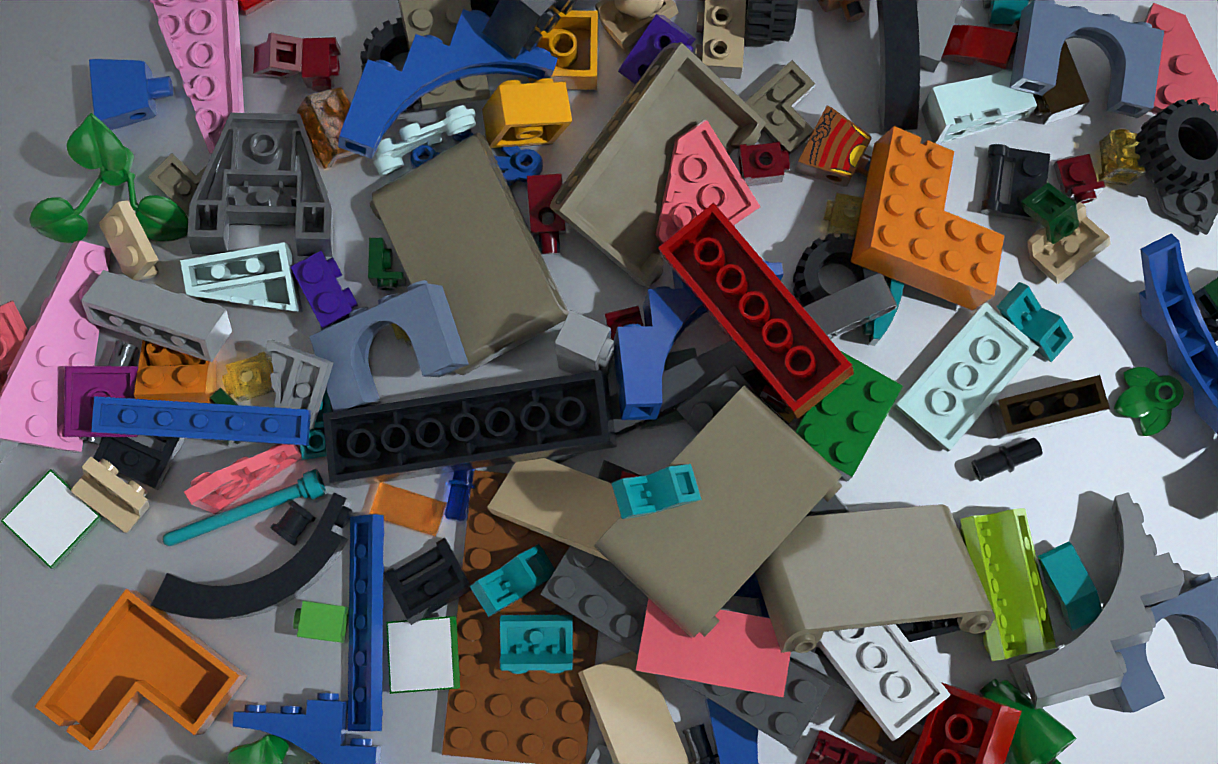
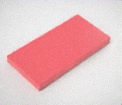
M648 598L636 671L784 697L791 652L781 653L770 618L720 609L715 615L720 620L705 637L699 632L695 637L691 638Z

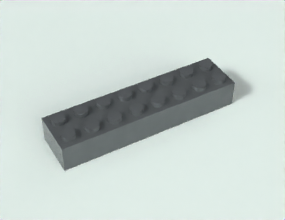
M570 545L541 592V595L638 655L648 597L610 561ZM789 661L783 698L676 678L791 750L796 746L830 688L829 684Z

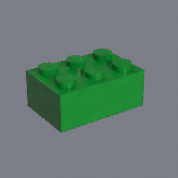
M841 351L852 364L854 374L808 410L795 432L842 475L841 479L847 482L856 472L903 385Z

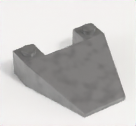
M230 113L189 204L187 237L192 254L214 255L228 252L229 224L295 225L297 256H312L322 251L325 257H332V208L300 114Z

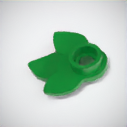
M1135 367L1125 371L1123 376L1130 388L1118 397L1114 411L1126 417L1140 418V428L1143 436H1151L1162 431L1171 421L1172 409L1178 406L1183 399L1184 390L1182 384L1173 376H1158L1147 367ZM1160 387H1170L1172 389V396L1169 399H1162L1159 396Z

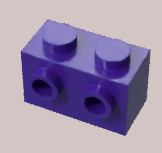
M656 14L618 72L636 85L656 56L671 43L682 42L693 53L694 48L691 45L696 38L666 16Z
M319 251L290 266L323 329L333 323L342 322L350 318L349 313L354 311L353 308L358 306V303L349 287L344 290L342 289L337 278L343 275L333 257L327 260L323 252Z

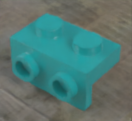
M501 615L500 670L509 671L514 674L526 673L529 670H545L552 674L572 670L573 615Z

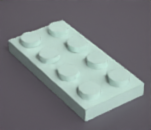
M985 302L894 407L948 452L1036 352L1039 346Z

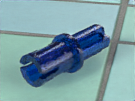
M476 468L455 471L452 480L448 481V485L451 488L445 512L447 519L457 522L466 519L471 489H475V485L472 483Z

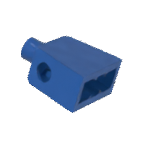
M89 59L94 115L110 130L154 118L157 114L155 99L173 97V84L170 76L153 78L151 69L144 61Z

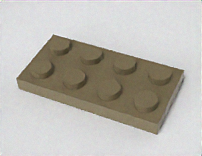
M398 0L408 50L410 51L415 34L435 36L441 39L443 44L450 46L462 10H472L470 0ZM486 75L469 76L444 84L419 98L421 110L487 100L490 98Z

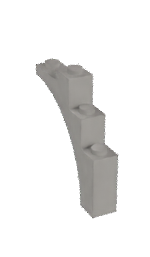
M1129 492L1116 495L1111 509L1119 535L1120 565L1117 583L1110 600L1098 618L1076 640L1049 656L1025 664L1023 678L1035 710L1120 687L1127 669L1121 652L1115 651L1149 642L1154 630L1153 628L1156 627V622L1151 608L1144 606L1177 598L1185 582L1180 564L1178 562L1173 563L1169 552L1157 555L1155 540L1151 534L1146 535L1142 525L1144 523L1142 509L1139 503H1133Z

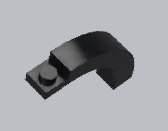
M876 0L880 39V95L878 113L883 131H889L893 126L903 130L918 129L920 42L917 0Z
M334 492L316 529L306 544L292 559L270 574L242 584L211 586L197 584L175 574L167 573L151 606L185 617L207 620H232L265 613L286 604L315 584L340 555L348 539L336 532L339 527L344 528L350 519L353 511L349 508L351 501Z

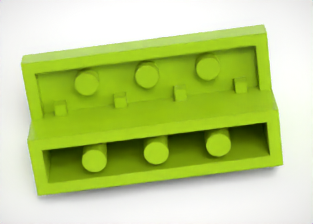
M1010 509L988 515L961 518L962 527H960V534L995 614V619L989 630H986L983 635L984 647L987 653L990 654L991 660L998 661L1057 648L1026 509Z

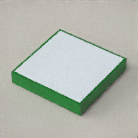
M52 469L11 509L1 522L48 567L55 569L100 522L103 516L72 494V487Z
M456 616L424 618L412 625L407 620L386 622L390 694L460 689Z

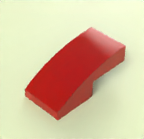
M953 25L941 58L974 66L976 61L1006 69L1017 40V33L983 26Z

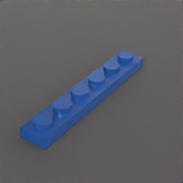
M94 396L91 432L309 446L311 410Z
M378 514L350 516L348 731H382L384 515Z

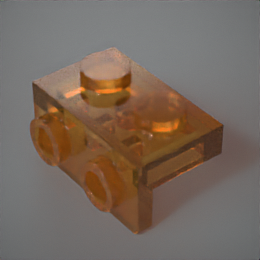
M342 87L309 94L297 109V114H300L307 136L312 144L313 154L320 160L324 169L331 168L337 159L356 154L338 147L339 135L351 105Z

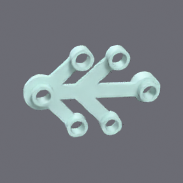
M461 105L445 113L447 118L443 121L422 129L419 123L403 127L399 130L403 141L397 143L395 137L382 140L377 148L378 152L375 154L376 160L374 161L378 174L380 176L386 175L402 168L404 163L401 156L421 145L435 147L443 142L441 135L445 131L450 136L474 127L476 125L474 120L476 116L475 110H466L465 105Z

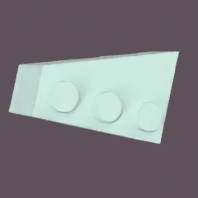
M1008 68L998 71L993 75L932 87L921 107V111L932 142L939 145L1030 117L1037 107L1033 93L1010 88L1012 70Z
M285 242L180 260L185 291L188 296L303 313L297 279L290 266L294 265L291 245Z

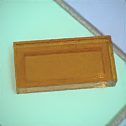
M381 482L369 514L384 515V521L437 537L448 504Z

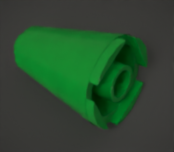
M995 678L979 691L983 697L1022 711L1006 757L1009 764H1046L1076 741L1077 738L1069 728L1043 708L1035 710L1032 700L1008 680L999 683Z

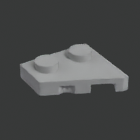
M268 340L266 350L271 352L274 373H271L270 377L272 388L276 393L275 407L311 410L310 429H313L334 362L281 342Z

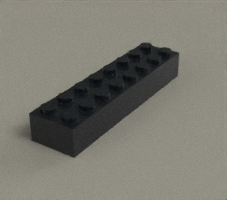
M601 370L323 413L329 483L340 488L617 447L608 377Z

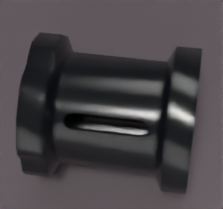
M291 499L288 503L290 508L277 524L273 523L270 528L290 544L296 546L298 536L309 522H314L317 518Z

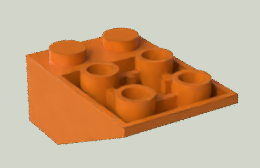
M142 340L134 390L135 399L215 404L210 396L217 390V355L212 362Z

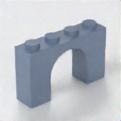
M1033 0L1021 11L1010 88L1038 95L1045 94L1056 86L1060 53L1064 41L1070 38H1082L1099 46L1110 63L1111 81L1106 111L1139 118L1154 108L1164 30L1152 28V25L1147 22L1131 23L1123 21L1114 14L1099 15L1090 13L1088 9L1081 6L1066 7L1058 5L1054 0Z
M425 280L415 282L407 287V292L399 296L398 294L384 296L378 300L379 305L370 309L368 307L356 309L349 313L350 318L342 322L333 323L324 329L320 326V332L309 336L315 356L334 362L326 386L334 412L381 403L370 371L368 355L374 337L387 325L395 323L407 333L423 377H441L469 365L443 286L428 284Z
M1209 572L1189 580L1191 587L1180 591L1177 598L1144 606L1151 608L1156 623L1167 616L1174 615L1194 624L1201 632L1218 667V576L1211 577ZM1146 643L1115 651L1121 652L1127 669L1120 687L1112 689L1123 712L1134 713L1165 699L1164 693L1148 662Z

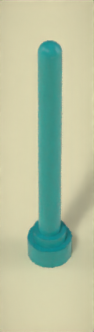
M313 469L303 473V477L298 479V483L168 532L163 536V543L169 547L289 502L291 499L294 500L303 496L304 499L311 497L314 500L327 494L323 479L318 469Z

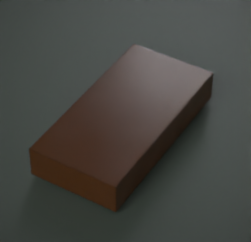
M855 700L839 730L841 733L895 764H906L920 738V735L908 729L899 738L891 741L859 700Z

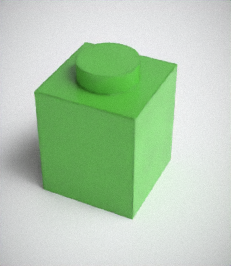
M303 601L302 608H297L294 615L293 628L298 630L297 637L345 643L349 607Z

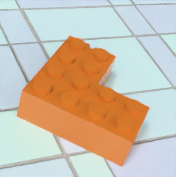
M893 126L874 143L851 262L967 309L974 310L995 296L1004 235L944 211L954 151L929 140L921 144V137Z
M126 589L34 707L58 726H69L66 732L89 750H101L108 744L143 697L151 701L193 735L204 734L248 675L166 612L151 606L152 602L140 592Z

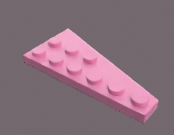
M149 0L154 5L159 18L158 24L175 67L179 70L183 79L186 95L190 98L196 112L195 118L207 149L212 154L230 113H244L238 0Z
M83 241L73 242L56 276L57 281L49 297L44 299L40 307L42 311L35 325L30 327L7 372L8 378L0 392V440L70 452H82L83 440L79 439L80 437H64L65 366H94L100 326L89 322L81 299L103 270L108 271L111 248Z

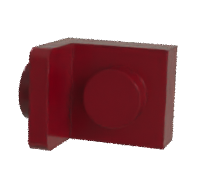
M1090 154L1059 160L1054 164L1061 192L1072 201H1076V204L1078 202L1087 204L1095 201L1097 195L1105 188L1104 181H1097Z

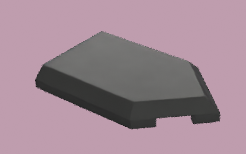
M1179 139L1183 150L1190 156L1188 148ZM1218 178L1201 189L1186 195H1179L1177 192L1172 195L1166 193L1164 187L1161 189L1155 187L1162 211L1165 214L1205 235L1209 233L1214 223L1213 221L1218 214Z

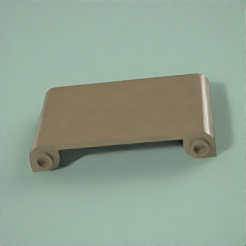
M682 42L669 44L656 56L555 194L550 204V208L636 282L646 287L655 283L661 277L664 270L662 268L664 260L658 255L660 253L658 247L661 246V243L655 234L675 139L701 121L707 120L728 155H730L734 149H739L741 144H747V146L755 145L761 136L760 131L767 123Z
M475 133L372 192L373 200L370 202V207L375 216L382 220L410 283L413 284L425 280L428 284L443 286L469 365L455 370V373L464 376L566 320L569 311L487 139L481 133Z
M745 385L667 466L691 464L702 500L642 517L622 519L620 516L594 545L604 557L691 638L695 637L699 632L705 637L720 621L715 616L813 507L822 498L828 502L843 486L838 482L842 475Z
M943 504L805 516L755 571L781 653L793 651L798 653L809 652L816 647L823 633L828 631L957 618L958 625L962 631L978 634L989 630L995 619L991 604L950 508Z

